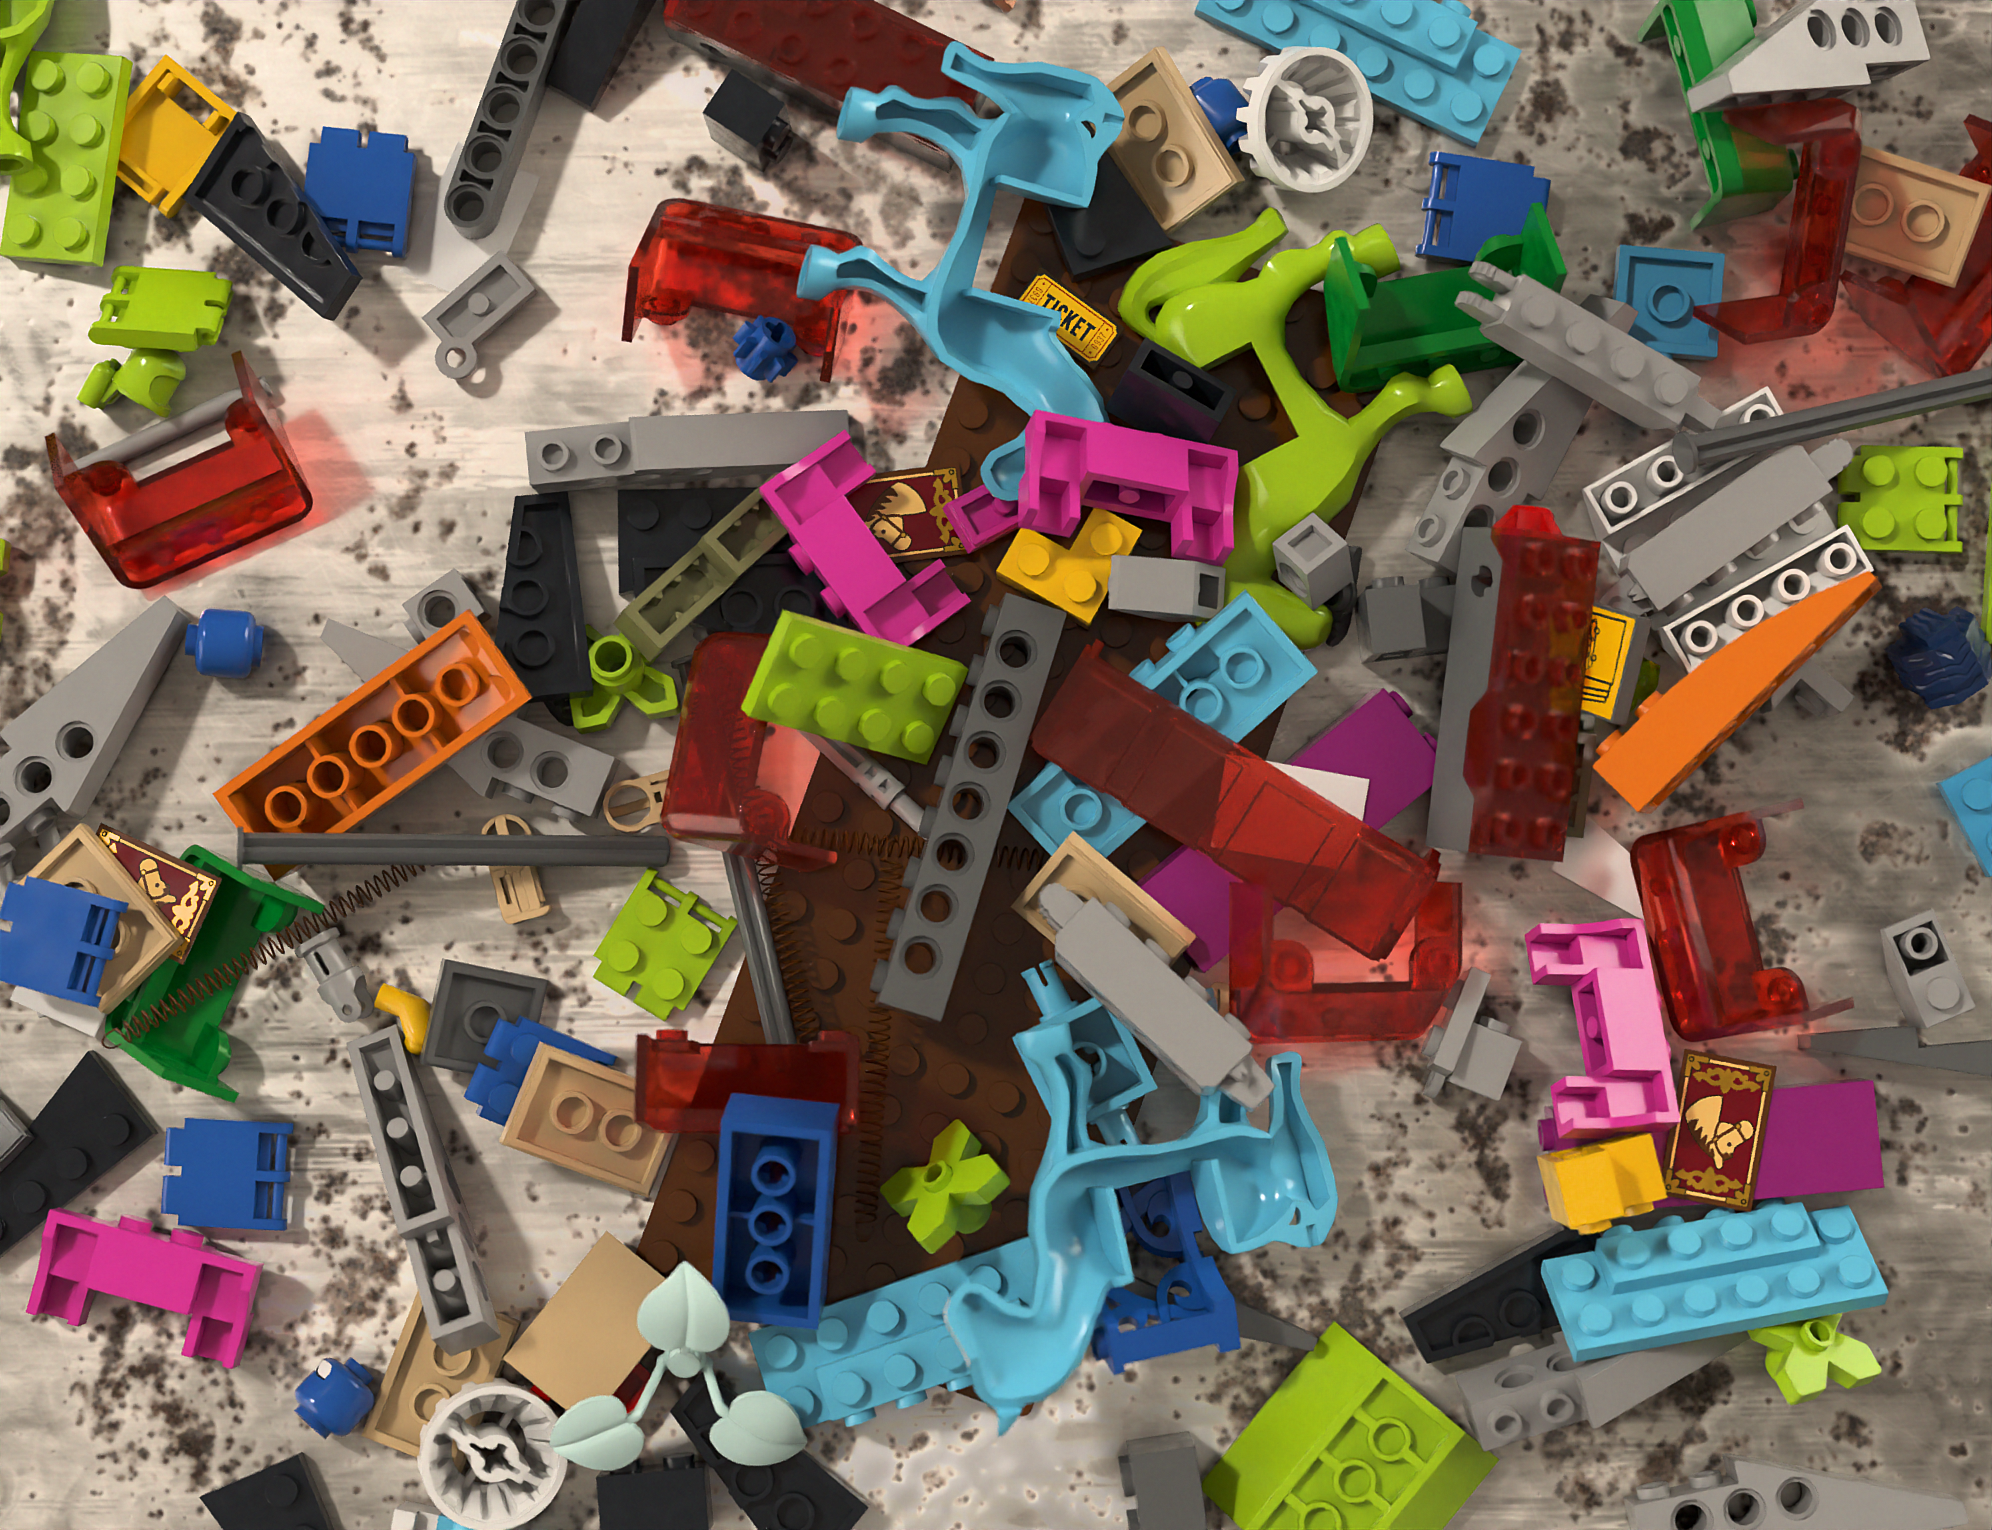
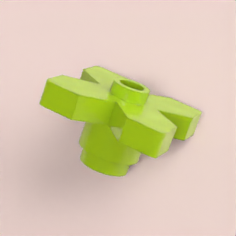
M585 625L593 697L570 699L573 723L580 734L610 729L625 700L650 720L678 715L681 712L677 684L674 678L650 667L662 652L649 662L621 632L619 635L604 637L591 625Z
M960 1119L954 1120L934 1138L930 1161L927 1166L903 1167L880 1188L882 1195L901 1217L911 1215L907 1228L930 1254L935 1253L956 1234V1231L970 1234L979 1230L991 1215L992 1205L990 1202L1011 1183L1010 1178L989 1154L978 1156L982 1144Z
M1842 1313L1747 1330L1753 1341L1768 1346L1765 1358L1766 1369L1769 1375L1776 1381L1790 1405H1797L1816 1399L1825 1390L1827 1377L1849 1390L1871 1383L1881 1373V1367L1867 1344L1836 1332Z

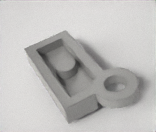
M499 250L422 317L424 322L442 341L436 349L435 362L439 371L448 378L458 380L470 376L478 363V354L475 346L538 293L502 250ZM453 349H462L466 354L465 363L457 368L449 366L447 362L449 352Z
M1470 967L1460 978L1452 976L1448 982L1440 1002L1441 1006L1447 1008L1441 1026L1432 1025L1421 1049V1054L1430 1057L1427 1069L1431 1070L1423 1095L1435 1099L1445 1078L1454 1071L1491 974L1475 967Z

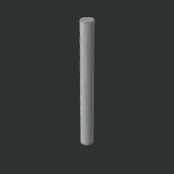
M264 376L71 462L73 471L79 481H83L273 395L271 388Z

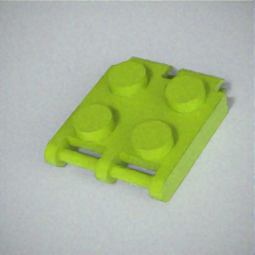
M117 266L111 275L112 290L102 297L99 305L102 311L99 321L91 324L88 337L95 344L122 346L128 349L156 348L176 350L178 352H193L202 345H215L224 323V319L221 317L227 315L234 295V291L231 290L233 282L228 279L217 278L216 272ZM123 289H128L127 294H122ZM112 317H117L115 322H110Z
M1860 445L1855 448V457L1852 458L1853 462L1838 473V494L1855 495V502H1841L1837 505V529L1848 524L1863 552L1963 553V542L1957 541V507L1963 506V495L1958 494V460H1963V448ZM1946 477H1947V494H1945V479H1946ZM1944 507H1947L1946 516L1944 515ZM1945 531H1946V541H1944V533H1945Z
M649 866L593 956L602 962L594 973L593 978L625 997L635 982L640 984L642 988L633 1003L666 1022L675 1007L682 1011L687 1009L737 928L738 920L733 916H730L728 920L698 902L699 895L692 891L685 894L659 878V871ZM654 886L680 902L681 905L679 908L650 891V887ZM693 910L722 928L721 931L718 933L689 915L690 912Z

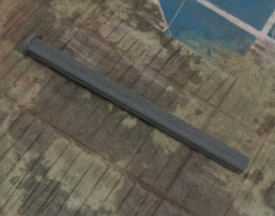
M1992 366L1700 434L1690 435L1686 431L1678 432L1675 434L1672 443L1674 460L1679 470L1687 475L1694 473L1700 465L1992 398Z
M709 652L684 656L673 660L671 667L672 669L679 670L713 818H717L718 836L723 819L726 818L728 837L733 820L736 819L739 838L745 818L708 662L713 660V656ZM724 824L719 844L771 1065L775 1070L793 1068L801 1064L802 1059L751 844L746 842L745 827L741 841L739 843L736 841L735 825L732 837L727 842Z
M237 827V870H243V864L663 867L667 865L670 858V844L665 836L243 833V827Z

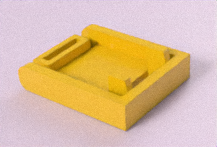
M165 54L127 99L116 176L152 206L158 204L169 192L159 205L158 211L168 219L174 217L186 203L182 198L237 112ZM185 85L215 109L202 125L172 101Z

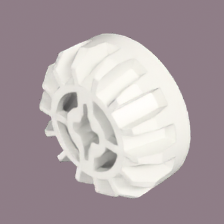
M1291 46L1283 48L1280 55L1266 56L1260 61L1257 71L1260 76L1247 78L1243 86V91L1251 96L1249 106L1237 108L1236 120L1247 123V134L1239 137L1238 142L1241 151L1253 154L1249 160L1250 169L1256 176L1268 178L1272 187L1283 190L1316 193L1338 186L1361 163L1372 134L1373 104L1370 90L1363 74L1347 56L1325 47ZM1285 81L1295 82L1301 85L1303 89L1292 88ZM1266 109H1267L1266 124H1267V129H1268V131H1269V134H1268L1267 136H1265L1266 133H1265V122H1264V120H1265V110H1266ZM1276 141L1295 143L1300 149L1289 155H1281L1271 148Z
M493 1378V1382L476 1384L471 1381L463 1384L460 1392L448 1400L443 1397L435 1405L436 1412L427 1425L423 1424L420 1432L421 1445L417 1462L428 1495L446 1517L461 1526L474 1530H506L526 1523L548 1506L563 1482L568 1459L555 1453L549 1444L552 1428L559 1419L550 1405L534 1393L530 1387L512 1384L503 1378ZM484 1411L504 1413L498 1424L490 1422L473 1427L464 1422L469 1417ZM512 1418L520 1424L525 1435L524 1456L519 1453L513 1439L506 1430ZM453 1439L458 1449L465 1452L471 1465L465 1476L458 1471L452 1459L451 1448ZM498 1445L506 1459L501 1456L497 1458L490 1455L485 1460L477 1446L494 1449ZM478 1476L481 1480L490 1483H479L473 1480Z

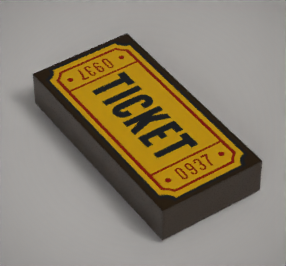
M1041 266L1016 298L1020 301L1061 312L1060 327L1056 331V337L1071 357L1092 373L1096 371L1125 331V327Z

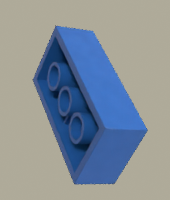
M731 1093L721 1119L712 1287L723 1301L729 1314V1320L818 1330L827 1295L840 1104Z

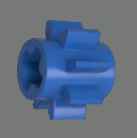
M759 315L753 323L745 321L733 336V340L739 344L733 352L736 364L747 377L753 380L763 381L767 379L769 383H772L778 375L786 377L798 362V358L792 354V351L798 345L795 334L789 325L778 318L767 317L764 319L763 316Z

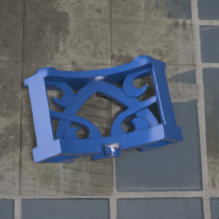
M1190 1170L1157 1178L1140 1189L1132 1197L1127 1186L1115 1189L1114 1191L1121 1207L1119 1214L1124 1236L1126 1237L1131 1231L1136 1241L1145 1250L1156 1256L1177 1258L1179 1265L1171 1268L1162 1277L1158 1284L1155 1301L1138 1296L1123 1287H1113L1108 1290L1101 1311L1095 1320L1090 1340L1091 1349L1096 1361L1105 1360L1110 1371L1115 1376L1125 1373V1364L1213 1344L1220 1353L1241 1349L1234 1296L1225 1285L1213 1256L1205 1257L1203 1250L1199 1251L1194 1234L1202 1233L1204 1229L1196 1203ZM1146 1216V1222L1150 1230H1152L1154 1223L1158 1221L1163 1222L1168 1226L1169 1233L1164 1237H1156L1148 1231L1141 1219ZM1182 1287L1189 1292L1190 1295L1187 1297H1181L1175 1293L1173 1305L1168 1304L1167 1293L1171 1288ZM1106 1301L1116 1306V1308L1110 1311ZM1148 1319L1155 1320L1158 1323L1147 1326ZM1131 1324L1137 1329L1120 1332L1119 1326Z

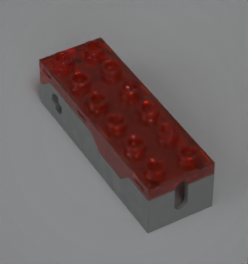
M663 0L665 9L662 17L671 39L838 120L844 99L851 86L878 94L888 85H896L906 90L912 96L923 99L958 97L967 103L977 116L987 96L947 77L940 71L946 48L949 43L957 40L874 0ZM965 45L972 53L987 61L995 62L994 58ZM890 132L873 135V137L947 173L950 172L955 162L946 151L933 142L915 134Z
M1513 505L1492 527H1463L1425 846L1482 855L1563 862L1601 542L1564 536L1554 521L1555 515L1548 508Z

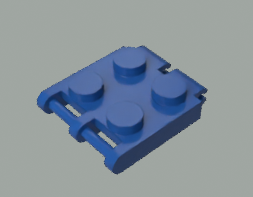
M323 126L320 143L310 142L304 186L305 196L332 234H346V237L334 236L340 246L345 247L346 253L358 254L359 249L392 252L393 258L404 259L407 250L417 167V157L414 153H408L409 138H407V135L370 131L367 148H361L362 133H360V130ZM361 235L377 237L382 240L393 239V242L362 239Z
M1430 152L1428 164L1433 166L1429 197L1424 198L1421 210L1426 212L1422 244L1416 245L1415 257L1472 266L1477 252L1489 238L1500 234H1508L1510 236L1521 234L1531 203L1542 202L1545 213L1547 212L1551 180L1533 177L1535 166L1444 152ZM1443 168L1447 169V176L1444 184L1443 199H1439ZM1439 214L1441 216L1436 237L1437 243L1432 245L1436 215Z
M26 876L24 885L8 882L0 909V919L13 922L10 932L0 929V981L99 1008L102 997L97 996V991L106 961L113 960L115 950L110 949L120 913L127 912L129 903L31 876Z
M519 1015L516 1024L499 1018L484 1050L486 1055L499 1060L496 1068L479 1062L463 1097L479 1104L476 1111L478 1116L505 1127L540 1041L594 1062L598 1060V1063L604 1066H614L618 1056L522 1015Z
M188 1117L185 1118L184 1127L166 1128L164 1165L182 1166L181 1175L163 1176L161 1213L177 1214L178 1225L287 1230L288 1219L282 1218L285 1182H290L291 1171H287L285 1168L288 1134H293L294 1123ZM274 1134H277L275 1170H272V1156L275 1152ZM271 1182H274L273 1201L270 1193ZM272 1203V1216L271 1218H268L269 1208Z

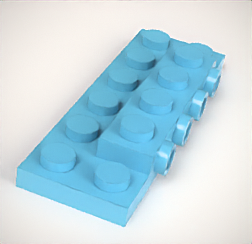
M1199 0L1194 12L1195 16L1280 55L1283 48L1291 46L1325 47L1336 50L1347 56L1359 68L1367 82L1372 100L1473 148L1478 144L1522 50L1476 29L1478 22L1469 18L1471 10L1456 0H1442L1441 4L1432 0Z
M1246 589L1207 624L1203 621L1194 629L1190 623H1187L1177 630L1165 644L1171 651L1155 665L1150 659H1146L1134 668L1125 679L1130 687L1115 700L1109 694L1099 699L1085 714L1090 722L1076 735L1067 729L1057 736L1045 750L1051 756L1044 762L1045 767L1010 797L1007 809L1051 856L1073 831L1105 858L1109 856L1318 673L1317 668Z
M1781 1197L1768 1198L1760 1202L1755 1210L1751 1212L1735 1213L1734 1209L1718 1207L1707 1213L1703 1220L1685 1223L1681 1216H1668L1659 1220L1653 1229L1634 1232L1629 1225H1618L1608 1229L1602 1238L1597 1239L1594 1251L1543 1260L1541 1267L1542 1278L1574 1363L1885 1305L1889 1294L1849 1205L1806 1212L1802 1202L1786 1204L1785 1200Z
M1029 1235L824 1306L818 1330L766 1325L749 1331L747 1334L766 1391L774 1393L789 1402L799 1415L802 1429L828 1420L835 1421L841 1418L844 1419L846 1427L854 1426L875 1418L877 1415L874 1407L895 1401L897 1409H903L928 1399L925 1390L946 1383L948 1392L973 1385L967 1361L945 1324L944 1308L954 1289L964 1282L984 1283L1008 1303L1029 1308L1032 1301L1034 1283L1033 1250Z

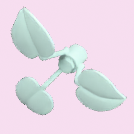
M684 1261L662 1284L647 1295L638 1310L637 1326L640 1334L652 1346L664 1350V1354L657 1357L656 1367L636 1407L627 1414L624 1404L616 1397L594 1396L584 1399L573 1405L559 1418L552 1428L549 1442L550 1447L553 1448L555 1453L587 1468L607 1471L616 1470L630 1464L638 1457L644 1445V1434L634 1423L643 1416L667 1369L675 1376L681 1378H689L696 1375L699 1371L703 1372L714 1409L719 1416L723 1417L711 1427L710 1440L716 1450L731 1461L748 1466L779 1463L804 1449L807 1444V1437L803 1432L799 1415L789 1402L774 1393L751 1391L736 1397L732 1401L730 1408L724 1404L713 1371V1359L707 1356V1352L718 1349L727 1339L730 1327L729 1314L712 1285L695 1268Z

